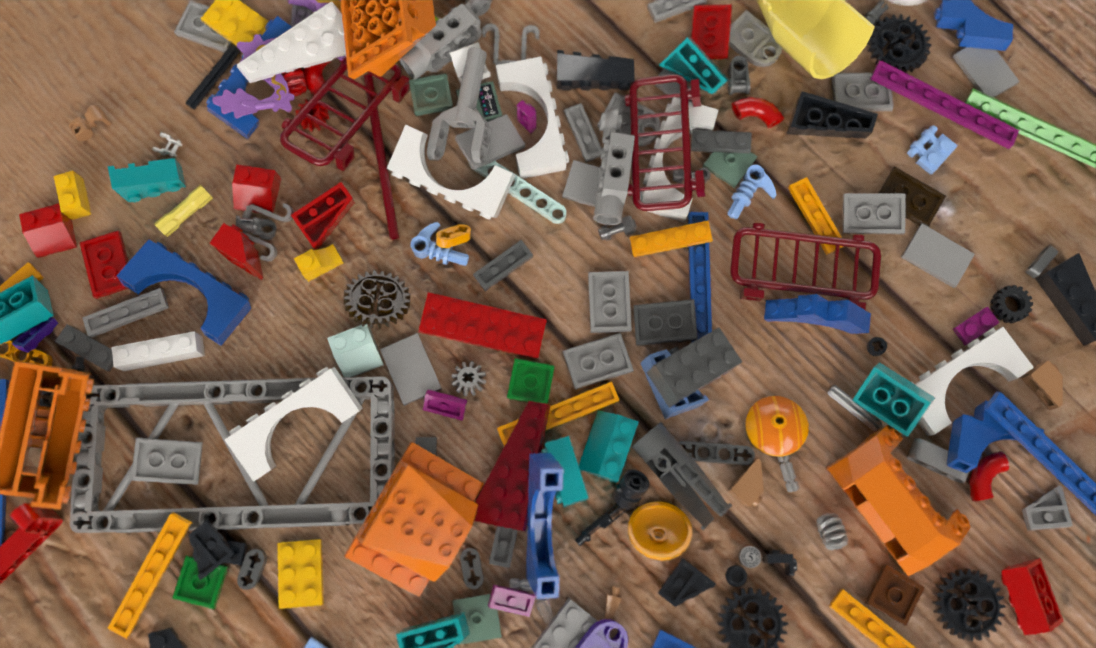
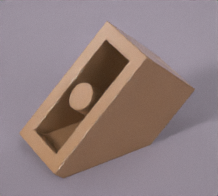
M1049 360L1037 364L1021 378L1049 410L1063 405V376L1057 366Z
M758 458L749 464L727 490L746 508L756 507L762 500L760 495L764 492L761 461Z

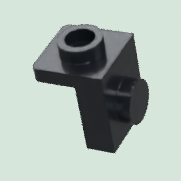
M769 550V554H763V563H784L785 576L795 575L794 571H797L796 558H793V554H782V550Z

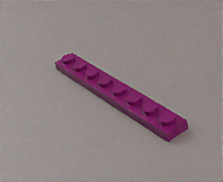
M881 60L877 63L870 80L1007 149L1014 145L1019 133L1018 129Z

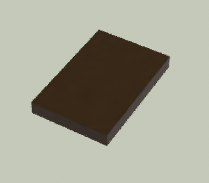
M895 166L878 194H905V218L919 226L924 224L927 227L930 226L946 197L943 193Z

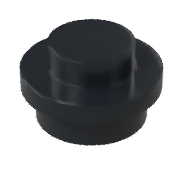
M732 565L727 569L725 578L731 586L740 587L745 584L747 573L743 567Z

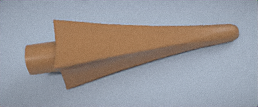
M612 586L611 592L606 593L604 619L613 620L622 599L619 596L620 587Z

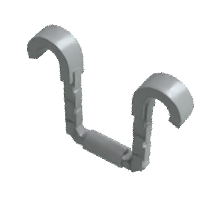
M486 24L482 29L483 37H486L488 31L495 32L493 63L500 65L515 62V60H498L499 29L495 24ZM528 25L523 29L521 60L526 59L527 34L532 32L535 34V38L539 40V29L534 25Z
M283 203V207L287 209V215L281 217L251 204L247 206L241 218L250 219L251 212L254 210L278 221L289 222L292 220L291 214L294 213V210L288 204ZM243 232L251 241L260 243L270 249V254L268 256L262 255L260 259L269 262L276 258L277 249L274 245Z

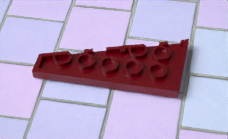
M528 401L475 501L478 504L474 518L475 522L526 532L528 523L530 454L542 452L551 405Z

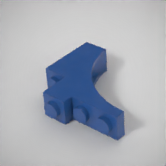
M943 0L940 7L935 10L936 28L957 30L956 38H959V46L1006 51L1013 41L1012 23L1003 22L987 15L971 0Z
M818 294L798 295V298L766 300L764 320L768 322L783 321L816 324L839 329L850 334L869 333L871 313L849 300L828 301Z
M987 400L975 408L974 417L963 414L952 422L946 466L968 473L978 466L979 458L988 444L1000 440H1016L983 408L988 403Z

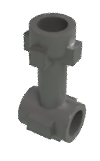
M706 168L699 169L703 170L706 183L707 180H710L711 173ZM683 169L673 170V181L682 183L684 180ZM692 172V178H695V172Z
M626 216L622 218L621 224L610 228L604 225L601 229H598L602 241L611 240V235L623 231L625 235L635 233L637 226L631 216Z

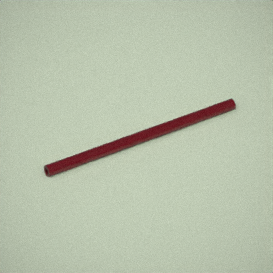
M370 74L364 75V85L375 92L373 76ZM366 91L368 105L375 96ZM377 107L370 115L389 239L395 240L399 239V232Z

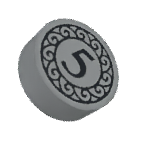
M746 546L739 552V561L744 567L754 568L761 562V553L753 546Z

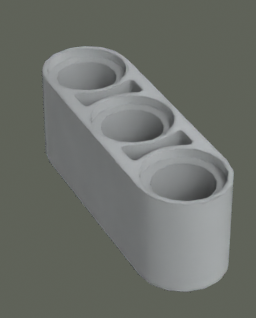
M914 438L907 455L908 460L959 483H965L968 473L946 466L947 450L925 440Z

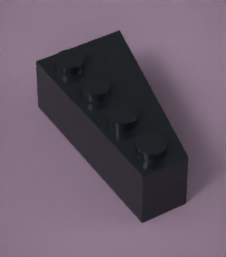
M802 91L796 100L786 134L866 139L873 132L878 114Z
M1077 253L1037 277L1036 281L1084 346L1096 341V291L1080 254Z

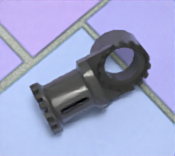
M236 215V226L242 229L243 232H251L253 235H259L260 238L265 240L275 237L276 224L272 220L257 219V217L253 219L240 218V216ZM265 226H268L272 228L273 231L270 233H264L261 229Z

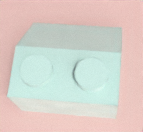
M367 324L327 338L343 377H355L384 365L371 329Z

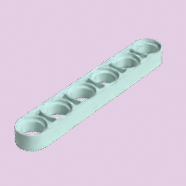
M496 161L474 170L485 178L489 175L488 170L495 165L511 172ZM515 176V183L508 192L510 195L555 224L565 221L566 209L563 205L519 176ZM527 188L531 191V194L528 197H522L520 191ZM544 199L547 205L544 208H539L536 205V201ZM554 210H561L563 216L556 219L552 216V212Z

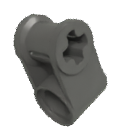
M736 56L732 59L727 71L729 79L728 94L745 93V95H749L748 61L743 56ZM734 66H739L741 70L735 69Z

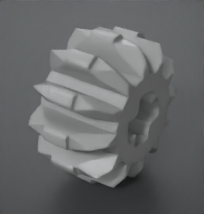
M471 361L469 367H467L466 363L462 362L463 369L458 366L455 367L459 374L453 373L451 375L452 378L457 379L452 382V385L458 386L456 389L457 393L464 389V396L467 397L469 391L475 396L476 392L474 389L477 388L481 392L483 389L479 384H486V380L481 379L486 376V373L480 372L481 365L474 368V362ZM465 376H472L473 381L465 383Z
M827 513L817 518L816 525L820 538L828 550H838L847 545V532L842 520L836 513Z

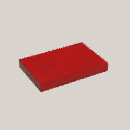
M732 4L694 5L691 38L711 60L728 59Z
M119 230L79 242L93 298L98 299L129 289L122 285L117 277V274L129 262L122 234Z

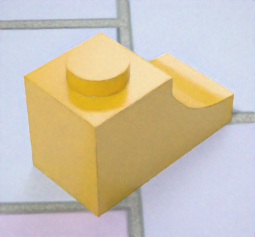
M334 244L319 250L311 249L294 258L302 275L308 282L344 263Z

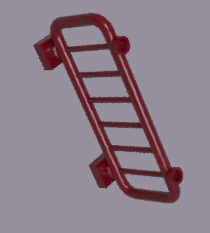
M344 55V59L340 60L341 65L293 120L286 118L283 121L282 129L284 130L280 135L282 146L316 166L328 165L335 159L337 168L344 172L355 158L354 146L348 144L350 139L391 90L393 100L397 103H400L410 91L409 78L402 75V70L396 63L390 68L394 71V75L390 80L370 71L367 72L386 83L381 91L376 93L343 74L347 70V59ZM341 77L374 95L375 98L366 107L334 89L332 86ZM330 90L364 109V111L354 120L322 102L321 99ZM317 104H320L353 124L343 134L309 113ZM307 117L341 136V139L332 148L297 127ZM293 131H296L330 152L324 158H317L289 142L288 138Z
M678 74L637 79L630 86V95H625L626 107H630L631 135L635 136L631 161L632 184H628V196H632L633 204L641 211L683 208L692 200L694 190L697 192V197H706L703 170L695 171V178H692L688 100H692L693 107L701 106L699 79L691 80V88H688L686 79ZM677 82L680 85V93L637 98V90L640 86ZM680 97L681 111L638 115L637 102ZM681 115L682 129L638 133V119ZM682 133V147L639 151V137ZM683 151V165L639 169V155ZM683 169L684 183L640 187V173ZM684 187V198L678 201L643 203L640 199V191Z
M753 223L752 227H743L734 235L730 274L734 282L747 286V288L740 292V299L760 302L764 299L765 290H759V288L847 298V300L866 310V302H860V300H869L878 292L881 250L875 243L864 241V235H852V239L770 230L765 229V224ZM744 235L756 236L752 279L743 278L738 274L741 239ZM760 236L776 238L772 281L756 279ZM780 239L795 240L792 284L776 282ZM800 241L815 243L812 286L796 284ZM820 243L836 245L832 288L816 286ZM840 246L855 247L852 291L836 289ZM860 248L869 249L873 253L871 287L867 292L856 291Z

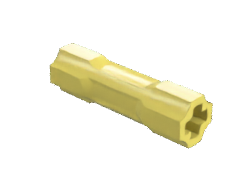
M199 185L184 201L154 224L168 237L179 228L181 223L195 211L204 207L213 198Z

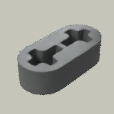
M1048 245L1025 272L1033 279L1036 278L1059 251L1052 245Z
M474 548L464 549L460 555L464 582L468 588L477 589L484 581L480 555ZM468 551L476 555V559H473V567H470L469 561L464 560ZM472 569H474L475 576L480 577L477 585H473L472 582L468 581V578L471 577Z
M253 549L245 556L237 578L240 588L250 590L258 585L267 562V555L263 550ZM259 553L258 557L261 561L256 562L254 568H252L254 560L251 558ZM252 571L250 578L253 582L246 585V581L243 580L244 576H249Z

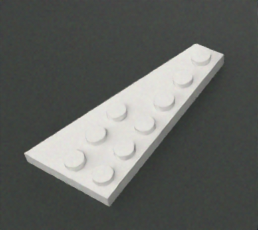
M331 1L238 63L237 68L252 83L274 77V75L283 72H292L294 69L301 67L306 68L332 61L334 58L344 55L346 57L342 13Z

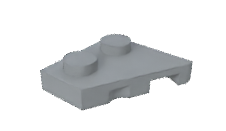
M1062 486L1052 489L1022 509L1027 531L1069 528L1073 526Z

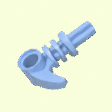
M752 165L746 171L740 187L736 190L737 193L732 195L734 202L728 211L730 218H739L744 206H750V199L753 198V193L759 187L763 188L772 199L777 196L774 184L761 166ZM750 174L756 175L758 179H752Z
M438 222L426 226L411 241L412 251L417 258L423 259L429 256V259L432 260L436 257V261L439 262L442 259L445 265L453 262L466 266L469 261L468 254L452 250L453 247L441 248L437 246L436 242L431 241V236L441 226ZM419 244L426 245L423 250H416Z

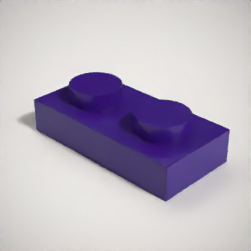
M50 317L48 320L23 332L12 344L16 349L29 353L38 346L45 336L51 334L59 323L53 317Z

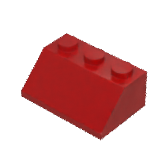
M223 223L209 244L229 262L262 280L263 272L259 252L253 246L255 243L248 239L249 237L236 225L232 224L229 226Z
M1041 558L1008 566L1001 570L1002 583L1008 589L1010 605L1015 609L1017 624L1022 629L1024 636L1051 632L1064 622Z

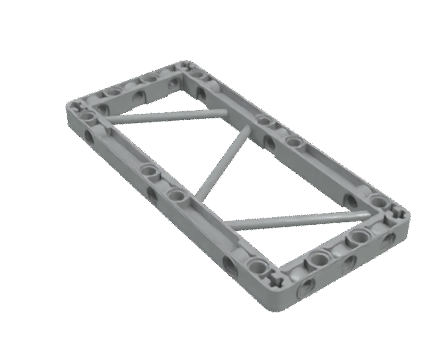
M342 377L361 406L364 400H371L370 502L305 504L355 418L356 414H354L340 425L295 505L269 506L257 482H253L224 440L230 434L214 405L233 404V402L280 403L283 401L281 398L283 395L291 390L295 393L301 389L299 385L309 378L93 386L92 392L90 394L87 393V398L91 399L89 410L84 411L82 419L86 420L84 433L79 432L78 440L82 441L80 453H75L74 462H77L75 475L72 476L70 527L77 533L160 532L169 515L173 512L192 522L188 531L195 530L207 519L209 520L210 515L213 513L216 516V521L212 525L217 530L363 524L371 507L375 504L395 470L393 385L386 377ZM363 383L367 384V389L363 393H358V386ZM382 383H384L387 388H384L382 392L379 388H373L372 384L375 387H382ZM258 387H262L261 395L256 396L255 390ZM220 388V395L218 397H214L215 390ZM116 392L115 399L111 400V395ZM130 405H142L145 407L168 406L148 439H158L178 406L204 405L259 506L113 511L131 483L132 463L104 510H98L99 493L102 492L103 468H101V459L105 445V410L107 408L130 407ZM383 423L387 424V431L379 434L378 427ZM92 433V440L88 443V436ZM381 465H386L388 469L384 476H379L378 468ZM89 475L90 481L86 485L85 478ZM360 508L366 510V516L362 520H359L356 515ZM254 512L259 514V519L256 523H253L251 520ZM107 517L108 525L104 527L103 520ZM83 521H92V525H83Z

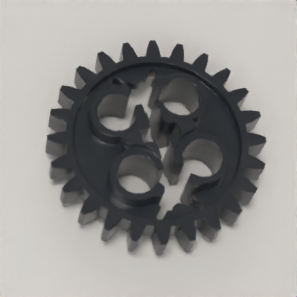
M894 14L890 19L886 16L883 21L879 20L874 25L873 33L867 45H870L868 52H873L870 58H877L875 65L881 60L905 73L908 70L912 73L916 68H920L930 54L929 48L932 44L928 43L931 37H925L928 30L922 31L923 24L917 26V19L911 22L910 16L906 20L903 19L902 14H900L898 19ZM913 33H915V41L909 47V44L912 41V39L909 38ZM889 41V45L886 48V50L889 49V51L887 52V54H885V56H883V48Z
M955 569V574L948 572L949 579L941 577L944 584L935 585L940 591L933 592V595L938 597V600L932 601V604L938 605V608L933 610V613L941 615L937 621L945 622L942 627L943 629H950V635L956 636L958 634V639L964 640L966 637L968 641H973L974 638L981 641L982 635L990 637L989 631L997 632L994 625H1002L998 617H1005L1000 612V609L1006 608V606L999 602L1004 599V596L997 595L1000 587H992L995 583L994 580H987L988 575H980L979 570H973L971 573L970 569H964V571ZM966 584H969L971 587L969 594L960 592V597H957V594L946 592V590L954 589V585L956 589L965 590ZM953 598L956 600V607L954 609L950 605ZM983 600H985L987 604L986 609L984 611L981 608V603ZM977 612H980V615L991 617V619L984 620L983 622L972 619V623L969 626L966 622L968 615L978 617Z
M748 587L746 593L743 588H740V595L732 592V600L727 597L725 598L728 605H720L724 612L717 613L722 618V621L716 622V624L723 628L718 631V634L725 635L721 641L722 643L729 642L727 648H779L777 642H785L780 636L781 634H788L787 631L782 629V626L788 625L787 622L782 621V618L787 614L779 612L783 605H775L777 598L769 599V592H765L762 595V590L757 588L754 594L753 588ZM738 600L740 601V608L747 609L749 602L755 603V612L752 614L744 612V614L749 619L755 620L754 624L760 630H765L763 627L764 619L768 617L771 619L772 626L766 629L765 632L775 635V637L767 639L766 647L765 641L761 638H758L757 643L751 646L748 642V637L754 633L758 636L761 634L755 628L749 627L750 623L744 617H739L738 614L729 612V610L737 608ZM739 617L742 624L739 629L735 630L732 627V621Z

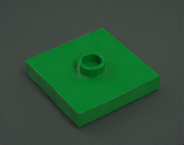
M515 358L507 399L525 403L532 401L548 404L555 366Z
M186 555L172 599L209 609H216L229 566L221 564L200 581L194 557Z

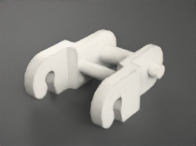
M161 132L160 136L165 137L169 142L165 149L153 147L152 150L164 156L169 154L170 157H177L175 153L178 147L183 146V144L180 143V140L176 141L170 135ZM171 143L175 144L172 151H169L168 148Z

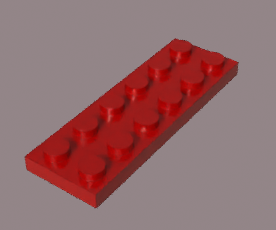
M428 292L418 332L538 360L547 319Z

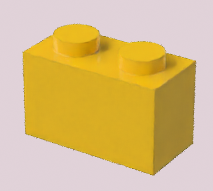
M74 171L53 176L61 213L71 220L92 215L84 179Z

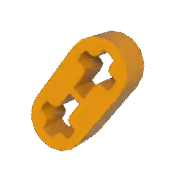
M459 224L440 230L436 233V244L441 248H450L465 243L471 238V228L467 225Z

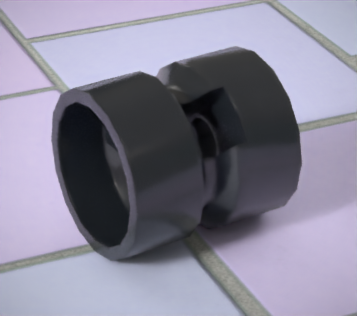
M628 470L613 491L614 501L625 509L636 507L649 488L648 478L638 470Z

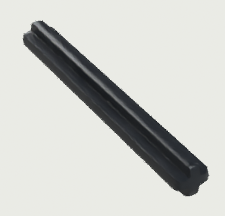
M231 44L185 102L190 109L195 110L241 53L235 44Z

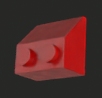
M237 164L232 181L234 209L246 211L247 206L254 204V206L274 213L281 184V177L276 170Z
M59 203L19 214L22 233L37 258L77 248L72 220L61 213Z

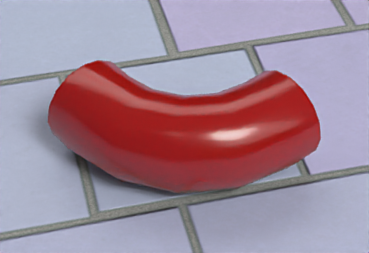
M331 61L303 68L306 86L313 96L326 82L323 78V70Z
M747 97L736 100L731 105L733 113L738 120L750 116L757 117L765 123L768 129L777 126L785 119L781 111L773 103L763 98Z
M998 451L983 457L978 462V466L972 469L969 488L973 502L994 498L992 492L994 477L999 473L1009 470V461L1005 453Z

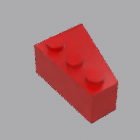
M340 182L291 214V217L314 250H319L355 202L343 183Z

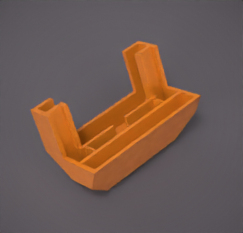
M14 363L0 428V494L34 498L31 506L61 509L63 503H68L72 488L68 486L70 474L75 475L77 462H73L75 453H80L82 441L78 440L79 432L84 433L86 420L82 419L83 412L88 411L91 399L87 398V393L90 394L92 392L94 379H90V373L36 363ZM42 390L54 392L51 407L39 406ZM30 447L42 449L38 467L26 466Z
M886 424L871 433L856 449L825 468L904 573L910 576L930 566L960 545L971 525L968 518L961 514L958 509L953 511L948 520L935 512L930 505L929 499L916 487L913 478L908 476L902 469L900 461L892 456L891 452L903 438L901 432Z

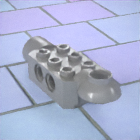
M465 0V4L452 8L448 15L438 19L436 26L399 60L410 77L416 80L426 71L438 72L452 61L449 52L479 40L482 30L480 29L481 20L478 16L488 11L492 0Z
M618 107L610 109L607 113L602 112L599 130L603 131L602 142L604 147H602L600 159H602L598 172V177L600 178L596 187L593 219L605 225H617L622 221L635 138L634 135L619 133L622 115H618Z

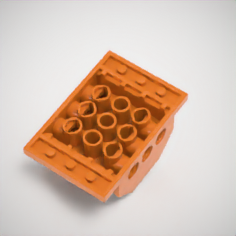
M341 0L348 77L356 79L368 71L380 77L383 76L436 26L433 0Z
M410 442L344 557L420 597L429 580L435 582L450 567L472 528L478 507L474 500L484 483L417 444Z

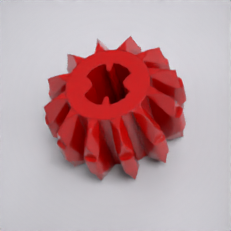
M301 68L294 69L292 72L281 73L287 82L289 93L294 96L306 93L307 87Z
M305 98V104L299 103L300 109L295 110L296 115L308 103V99ZM317 104L309 113L310 115L314 114L313 117L326 123L325 120L330 118L328 114L329 109L320 104ZM307 117L300 123L303 129L308 128L311 132H313L314 128H317L319 131L321 129L320 124Z

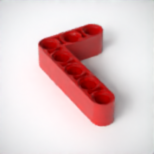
M24 503L11 513L10 517L20 528L0 546V584L63 523V519L52 508L31 506V503Z

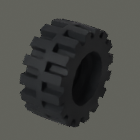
M1009 285L1000 289L992 296L993 299H991L990 303L993 305L990 308L991 310L994 309L995 312L993 314L994 316L998 315L997 319L999 321L1003 319L1004 323H1015L1026 318L1032 312V308H1030L1033 306V302H1030L1032 297L1027 295L1029 293L1027 290L1023 291V287L1017 288V285ZM1006 297H1011L1017 302V312L1007 308L1005 303Z

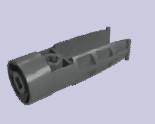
M662 422L632 446L669 492L702 524V530L714 520V517L694 490L721 517L732 507L731 503L727 505L707 475Z

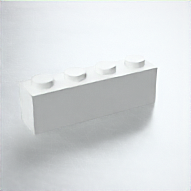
M194 331L112 347L113 366L122 371H129L205 356L203 336Z

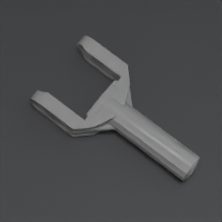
M468 49L457 106L443 111L432 122L427 146L429 160L438 161L444 155L449 127L452 126L454 128H475L471 147L474 163L486 162L493 129L476 108L487 53L482 49Z

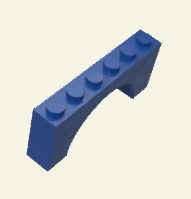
M277 16L274 21L271 19L267 23L266 31L263 35L259 34L263 41L277 38L291 29L292 26ZM235 64L230 71L231 76L220 83L218 87L220 90L216 95L212 94L206 102L208 104L207 110L243 137L249 139L259 126V119L253 114L245 115L238 119L234 117V112L223 114L221 107L213 104L212 101L213 97L222 96L224 90H229L233 94L239 88L246 91L248 80L237 68V64Z
M148 240L117 274L121 284L137 294L148 286L162 281H180L197 288L206 297L208 304L207 316L201 326V330L204 336L222 346L252 309L249 298L241 292L237 294L232 291V287L225 282L219 283L212 274L201 272L197 265L192 262H185L178 253H170L160 242L154 243Z
M551 453L530 454L526 579L537 599L559 598V575L555 565L552 546V508L556 491L563 489V467Z

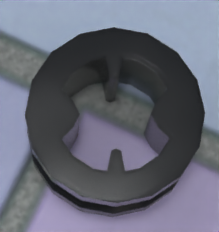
M874 337L867 343V351L872 356H880L887 350V343L883 338ZM872 343H880L879 347L882 349L875 351L874 346H872Z

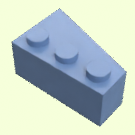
M667 349L650 354L641 362V366L665 419L698 408L709 400L706 395L703 396L700 391H697L671 408L668 407L646 373L655 364L671 355Z

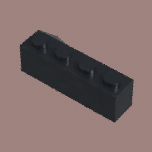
M557 50V89L564 91L571 89H581L583 91L600 89L602 91L619 89L626 91L630 89V86L635 81L634 59L614 56L603 59L598 54L585 57L581 56V52H573L572 55L564 54V50Z

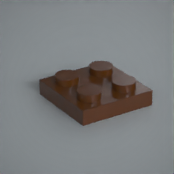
M883 565L865 603L898 623L907 626L925 587L888 565Z

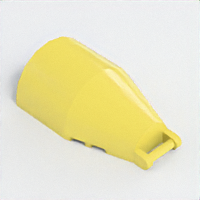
M757 0L777 44L812 77L818 79L832 77L850 65L867 45L875 27L845 0Z

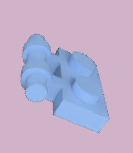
M931 125L929 129H925L921 133L919 140L914 141L907 152L910 157H914L915 154L921 157L916 163L930 175L937 170L958 146L944 134L936 138L934 134L938 129L934 125ZM926 142L931 145L928 150L924 149Z

